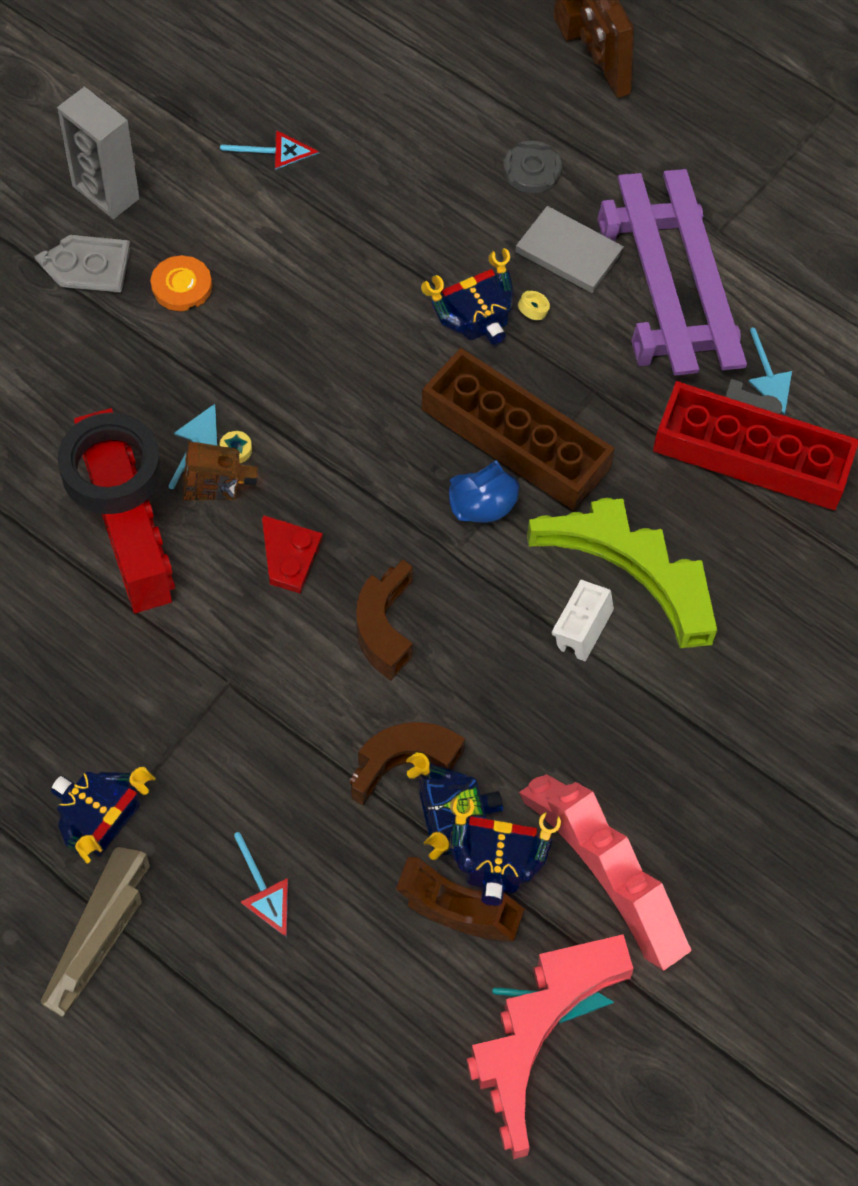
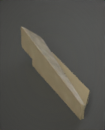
M121 847L113 850L41 999V1004L59 1016L63 1018L66 1016L141 905L140 893L135 888L150 867L147 854L144 852Z

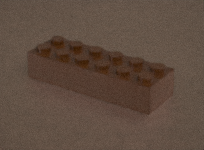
M462 348L449 359L422 389L421 410L573 511L577 509L611 469L615 452L613 446Z

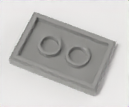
M547 206L518 242L515 252L593 293L623 253L624 246Z

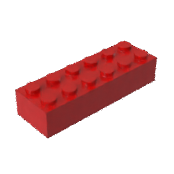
M676 381L656 434L653 452L835 511L847 482L858 447V439Z
M112 408L73 418L74 423L77 424L81 420L96 414L113 413ZM102 441L88 448L82 455L91 484L96 486L113 487L129 481L137 473L132 448L124 441ZM149 499L138 507L126 512L101 514L133 613L172 603L170 590L175 589L172 577L173 572L168 555L164 554L162 548L163 541L158 526L155 527L153 521L154 515Z

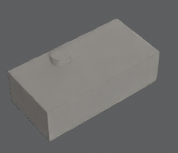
M84 86L57 107L72 186L108 216L115 219L139 200L128 120Z

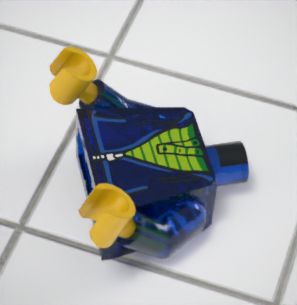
M422 753L413 754L406 759V762L415 765V767L407 771V776L410 779H415L420 775L424 778L419 779L418 793L429 835L423 844H428L432 847V852L429 854L430 859L436 860L441 855H465L481 840L482 835L486 832L484 827L470 825V816L486 819L488 814L502 812L503 803L500 792L495 791L480 795L475 777H467L463 773L431 763ZM455 797L458 799L456 807L459 813L466 811L468 798L474 803L473 813L466 817L464 844L461 847L455 846L456 815L450 809V803Z

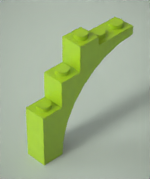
M602 498L591 502L588 514L573 512L567 516L551 517L543 515L535 519H529L527 530L529 547H563L580 550L604 558L627 571L654 596L673 626L680 649L713 644L717 627L702 560L691 561L689 559H681L674 563H669L663 530L642 528L635 532H630L623 499Z

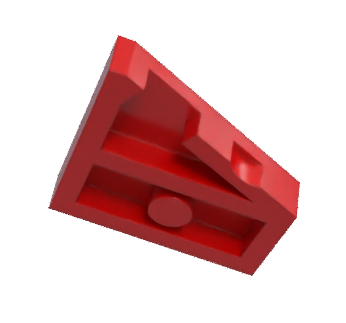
M264 515L262 525L270 585L301 594L322 543L323 533Z

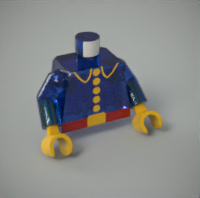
M506 248L502 249L503 262L496 260L494 251L489 255V262L493 267H496V273L490 269L443 289L444 282L438 275L432 277L435 290L431 289L428 281L422 283L421 290L425 295L432 296V306L443 326L457 333H462L468 340H474L485 335L490 344H498L506 337L502 327L507 324L508 314L512 311L514 293L510 271L506 270L505 264L510 259V253Z
M139 767L132 773L99 772L95 774L87 771L76 784L65 776H60L54 782L51 793L62 800L57 807L60 817L58 827L65 846L79 854L87 864L91 861L88 856L89 853L94 852L100 857L140 807L138 794L134 790H138L141 794L146 795L149 789L144 784L149 780L155 781L156 778L144 767Z
M455 797L450 803V809L456 815V820L452 821L450 851L459 869L466 873L467 883L472 886L483 887L481 901L491 906L501 905L503 903L504 891L517 892L520 883L530 882L543 868L553 842L550 836L551 833L559 829L561 824L560 817L558 816L554 828L547 829L543 826V819L547 813L544 812L539 818L541 832L536 834L537 828L470 816L474 811V803L470 798L467 799L468 807L466 811L459 813L456 807L458 799Z

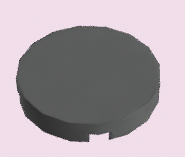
M523 141L518 143L517 147L512 150L510 148L507 151L503 162L504 177L511 186L519 191L542 193L551 189L559 181L562 171L561 157L558 153L556 155L552 151V147L546 143Z

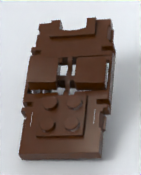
M555 0L554 20L565 40L568 41L581 37L584 44L588 45L595 64H600L616 97L619 98L630 94L632 90L634 26L619 0Z

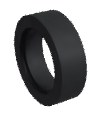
M101 413L87 417L75 424L66 433L59 446L57 459L63 486L75 503L89 511L101 514H117L132 510L144 503L153 494L160 481L161 460L155 436L144 423L129 415ZM106 440H119L129 443L142 456L141 466L134 477L121 485L113 487H101L91 484L78 472V463L83 453L94 444Z

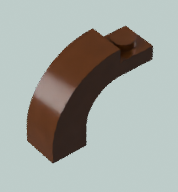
M402 560L395 568L391 566L384 573L381 581L371 574L361 589L356 608V629L360 648L368 662L390 681L412 658L413 643L398 633L386 618L389 607L413 580V566L405 560Z
M425 722L401 723L382 730L370 738L358 751V765L361 767L356 769L349 782L351 785V799L363 806L382 777L394 767L412 764L406 762V759L415 753L424 754L429 760V767L443 771L445 773L444 778H447L464 752L465 738L445 727Z
M419 857L407 858L396 887L398 892L409 899L407 906L417 913L443 926L485 939L514 941L524 912V908L504 892H501L500 899L495 896H485L486 892L458 885L440 875Z

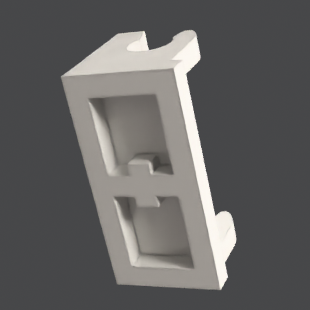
M580 580L552 630V635L556 637L557 646L561 651L564 652L567 646H570L575 650L577 659L586 662L614 610L610 589Z

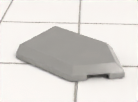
M69 235L62 239L60 244L48 252L44 250L34 257L60 287L122 292L130 254V240Z

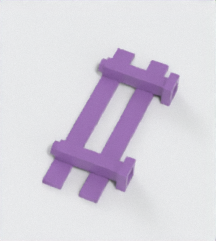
M687 169L663 172L671 203L650 205L641 173L618 175L617 180L625 207L616 208L614 200L602 201L597 218L601 235L613 241H616L618 233L633 232L661 328L660 330H651L649 322L636 324L631 342L638 366L650 365L653 356L668 355L674 375L698 373L699 367L694 352L716 350L722 370L746 368L747 363L740 343V329L733 321L703 224L702 206L697 204ZM679 228L708 325L686 326L658 232L659 229Z

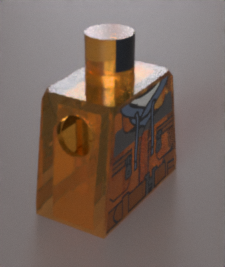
M188 442L183 471V501L233 500L236 497L238 484H257L258 468L257 466L239 465L240 452L236 448Z

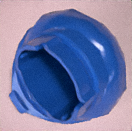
M495 460L477 473L459 474L451 478L449 500L452 512L459 521L489 523L504 517L512 510L518 501L520 484L515 477L503 471L498 461Z

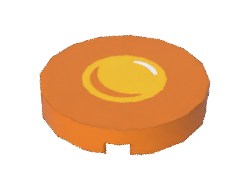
M174 256L160 262L153 270L150 280L152 293L157 302L165 308L174 311H187L189 307L195 305L197 308L207 300L212 289L210 270L202 261L190 256Z

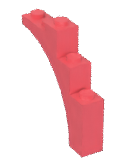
M545 774L533 779L529 786L519 792L524 804L540 816L547 812L544 819L553 827L556 826L558 816L560 817L561 824L557 830L558 833L572 846L604 887L632 932L646 960L664 971L692 951L663 884L642 871L628 837L608 826L593 791L577 782L565 785Z
M623 934L539 954L538 967H534L533 971L538 989L544 988V990L506 999L505 1011L500 1012L505 1034L511 1033L512 1036L472 1045V1057L467 1058L471 1080L478 1079L481 1090L495 1086V1090L490 1091L492 1105L495 1113L502 1112L505 1126L499 1127L504 1150L511 1149L513 1159L528 1156L529 1153L525 1123V1096L530 1071L542 1044L557 1023L581 1001L605 987L631 978L633 965Z

